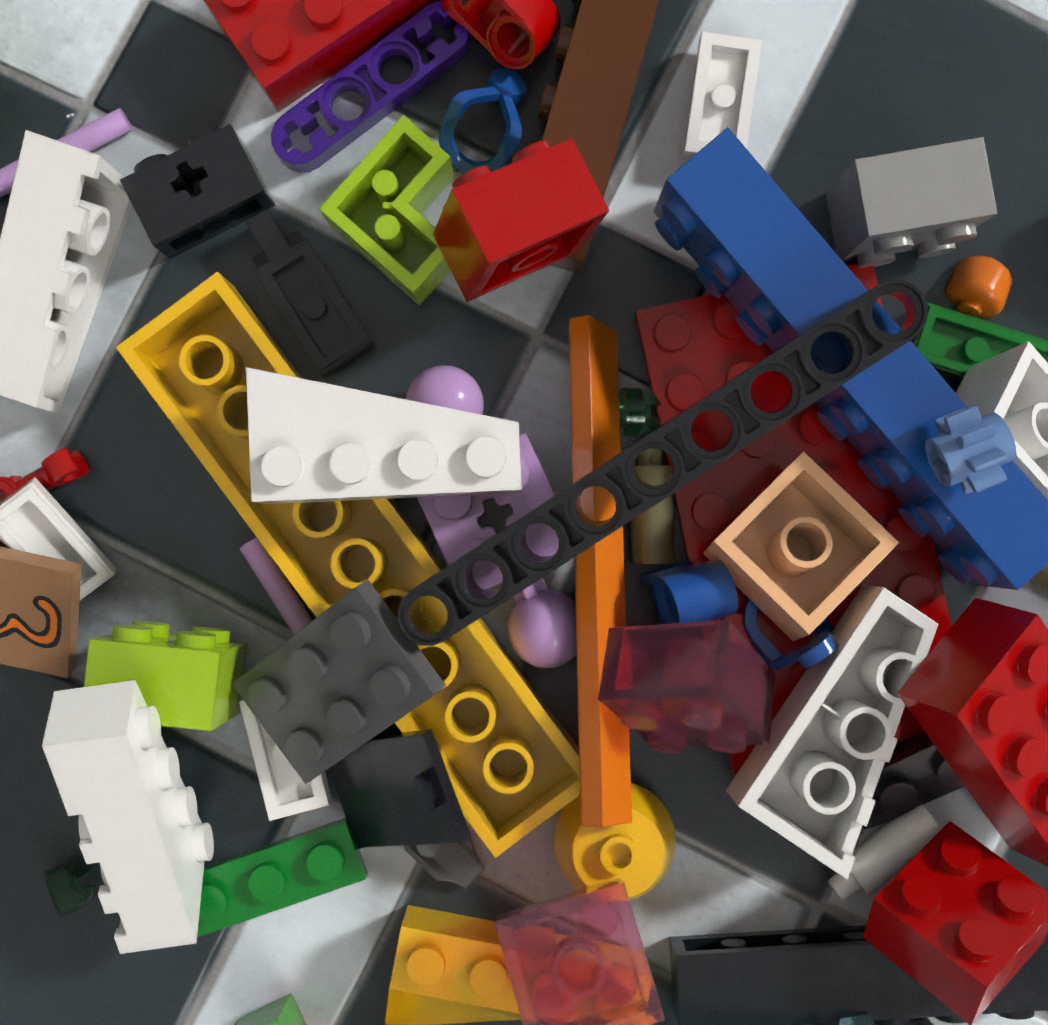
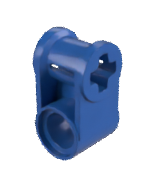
M719 560L698 563L685 561L640 575L641 583L648 585L659 619L654 625L658 635L671 632L676 633L732 615L737 610L738 597L734 581L727 567Z

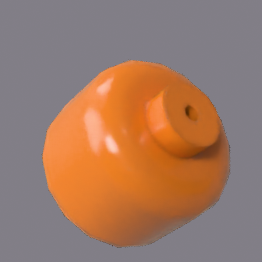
M970 256L960 260L956 265L945 288V294L951 303L958 305L957 312L975 318H994L1005 306L1011 290L1012 277L1009 270L998 260L987 256Z

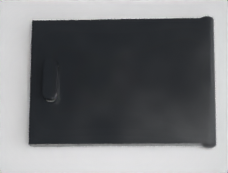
M431 729L375 736L328 769L359 849L382 846L463 843L471 837Z

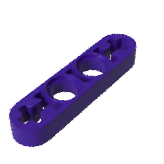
M441 1L426 6L284 113L275 122L271 132V144L277 156L286 167L299 173L311 172L319 168L461 61L468 53L471 45V33L448 15ZM440 23L445 29L455 25L453 29L455 41L448 45L441 38L426 48V52L430 62L424 65L417 48L410 42L413 39H417L420 49H423L434 39L432 28L434 25ZM396 55L406 57L412 63L413 71L405 82L390 84L380 77L379 70L381 64L387 58ZM346 91L359 93L365 99V107L359 117L344 121L338 119L332 113V104L339 94ZM321 110L328 126L336 133L328 138L323 127H321L309 137V142L312 146L309 152L303 154L297 148L287 152L293 145L289 138L292 132L298 130L302 135L306 136L320 127L314 114Z

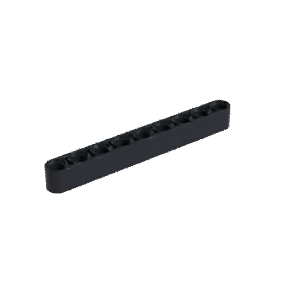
M888 280L864 292L416 586L401 600L398 608V624L402 633L410 641L423 646H433L447 640L911 341L922 331L927 320L928 305L923 293L914 284L904 280ZM882 295L898 298L905 307L906 321L903 327L895 334L881 331L875 325L872 318V308L875 301ZM821 334H832L839 337L847 349V358L844 365L832 374L820 371L811 359V347ZM765 372L779 374L788 386V398L785 404L773 412L759 410L751 399L753 381ZM707 410H717L724 413L731 424V434L728 441L715 449H706L699 446L691 434V426L694 419L700 413ZM649 448L660 449L671 457L674 464V472L668 481L660 485H649L638 477L635 470V461L642 451ZM591 486H600L607 489L613 495L616 502L615 514L604 521H594L588 518L580 507V496L584 489ZM543 523L550 526L556 532L559 539V548L556 554L539 556L529 549L526 543V531L529 525ZM488 560L500 568L503 576L501 589L487 591L475 583L472 576V567L475 561ZM422 596H433L440 599L447 610L446 624L433 625L422 617L420 612Z

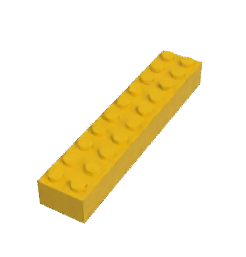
M218 271L116 346V349L316 618L355 587L369 580L398 619V608L401 600L416 586L444 568L393 498L283 504L251 502L246 367L302 379L303 377L235 286ZM422 596L420 600L422 617L433 625L446 624L447 610L440 599L433 596ZM481 617L447 640L436 645L423 646L415 643L446 685L434 696L396 721L395 724L402 733L426 729L432 730L462 813L496 858L580 795L579 747Z

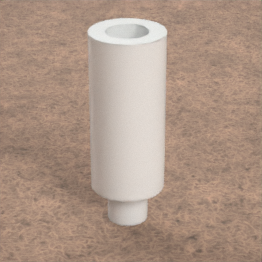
M920 805L892 819L854 848L853 855L856 858L848 880L837 873L828 882L842 901L846 900L860 888L869 896L895 877L942 828L923 805Z

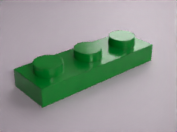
M343 818L204 866L197 938L365 880L368 872L361 851L356 845L348 820Z

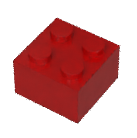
M573 138L552 147L545 140L533 143L514 155L511 160L512 164L493 172L490 171L488 166H480L464 173L453 182V189H451L447 201L442 208L443 211L433 236L466 302L576 254L609 212Z
M949 821L873 898L863 938L965 1022L972 1025L1045 941L1048 934V891Z

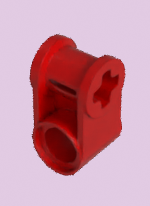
M440 0L448 15L464 26L491 53L494 59L506 68L514 70L523 69L531 64L552 42L560 30L561 17L557 6L552 0H468L466 4H463L462 0Z

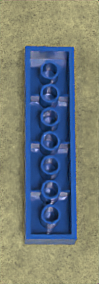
M728 127L666 179L653 211L659 218L655 221L658 232L673 249L679 251L681 248H684L699 265L695 272L701 283L716 298L724 295L740 313L736 317L737 324L744 334L756 345L761 346L765 342L771 351L774 352L868 291ZM875 301L872 308V318L875 325L881 331L888 334L897 333L900 330L899 326L881 305ZM821 334L814 341L811 347V359L820 371L832 374L837 372L846 361L847 349L839 337L832 334ZM911 341L816 401L817 405L821 408L817 412V417L822 425L837 440L843 441L846 438L862 456L857 461L862 472L877 487L883 489L887 486L903 504L898 508L900 516L917 534L922 537L928 534L943 551L939 556L941 564L958 582L964 585L969 582L971 585L1018 590L1048 565V501L1014 461L1001 466L1007 477L1006 482L976 494L974 491L964 494L960 483L945 487L935 476L925 449L926 440L940 434L934 421L937 418L968 407Z

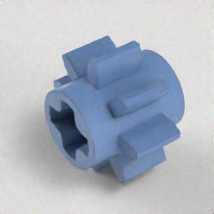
M972 405L935 419L934 423L940 434L927 439L925 449L929 464L942 485L950 487L960 483L964 494L973 491L976 494L1007 481L1001 466L1016 459V445L1008 425L997 413H991L981 417L978 406Z

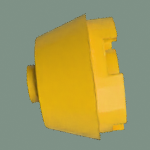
M631 782L632 823L606 827H582L580 795L563 808L557 820L554 833V850L559 867L567 880L576 889L593 899L605 902H625L639 898L650 892L662 881L672 864L676 848V836L671 816L663 803L652 792L638 784Z

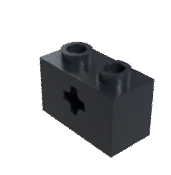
M231 124L223 128L218 126L205 128L195 133L189 139V145L168 156L166 154L149 156L136 164L134 173L120 179L152 245L169 259L237 226L265 209L268 210L276 206L247 147ZM197 179H202L200 182L202 193L192 197L191 195L194 193L192 183Z

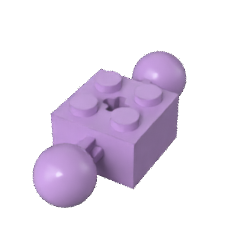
M448 365L431 367L420 373L409 386L405 398L406 400L483 415L484 410L483 395L475 379L464 370ZM526 433L519 436L522 493L417 497L448 565L497 534L493 527L482 528L479 523V518L486 514L484 504L488 501L495 500L500 507L508 504L511 506L513 515L505 520L506 526H509L555 496ZM534 523L528 526L526 543L533 553L539 556H550L557 553L559 539L556 532L550 526L543 523ZM477 560L474 562L472 576L480 588L486 590L503 582L500 568L495 563L488 560ZM544 577L512 597L516 605L509 616L508 637L513 650L522 660L539 668H555L568 663L577 655L576 607L574 599L563 592L549 589Z

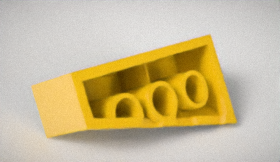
M408 905L398 939L389 987L385 1025H441L544 1018L576 1025H641L650 970L643 949Z

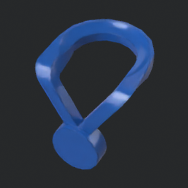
M495 68L487 80V87L465 90L458 93L452 98L440 127L438 140L440 147L450 155L452 167L460 173L464 174L480 166H488L491 172L502 168L521 140L522 126L515 105L521 102L527 91V85L521 76L509 69ZM499 101L506 122V130L497 154L487 161H474L467 158L458 150L454 142L453 132L456 124L472 104Z
M749 598L746 599L742 611L743 628L751 644L767 667L773 670H781L799 661L804 669L825 659L839 646L830 634L832 632V625L828 617H826L817 626L816 632L808 644L787 654H782L761 633L757 625L756 613L758 607Z

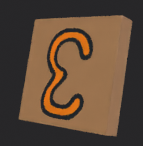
M0 546V664L68 678L77 665L81 563Z

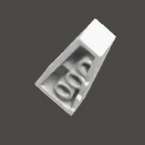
M28 130L25 131L0 237V395L36 408L59 413L128 220L132 203L120 182V179L124 177L100 155Z
M246 367L251 502L283 504L522 493L519 422Z
M866 584L862 585L830 633L839 646L825 659L806 669L726 789V792L738 807L847 880L856 858L853 855V851L863 825L867 827L876 802L872 797L885 762H890L898 740L894 736L905 703L897 692L927 657L938 627L937 622L886 588Z
M135 680L54 691L42 748L68 816L79 815V846L86 864L100 862L101 875L105 885L100 886L98 897L105 914L118 912L120 916L119 928H116L114 935L119 953L124 954L196 944L204 862L212 860L213 833L210 824L202 823L199 818L194 789L191 786L185 787L180 777L179 759L176 750L173 747L167 748L163 741L160 718L156 707L147 706Z

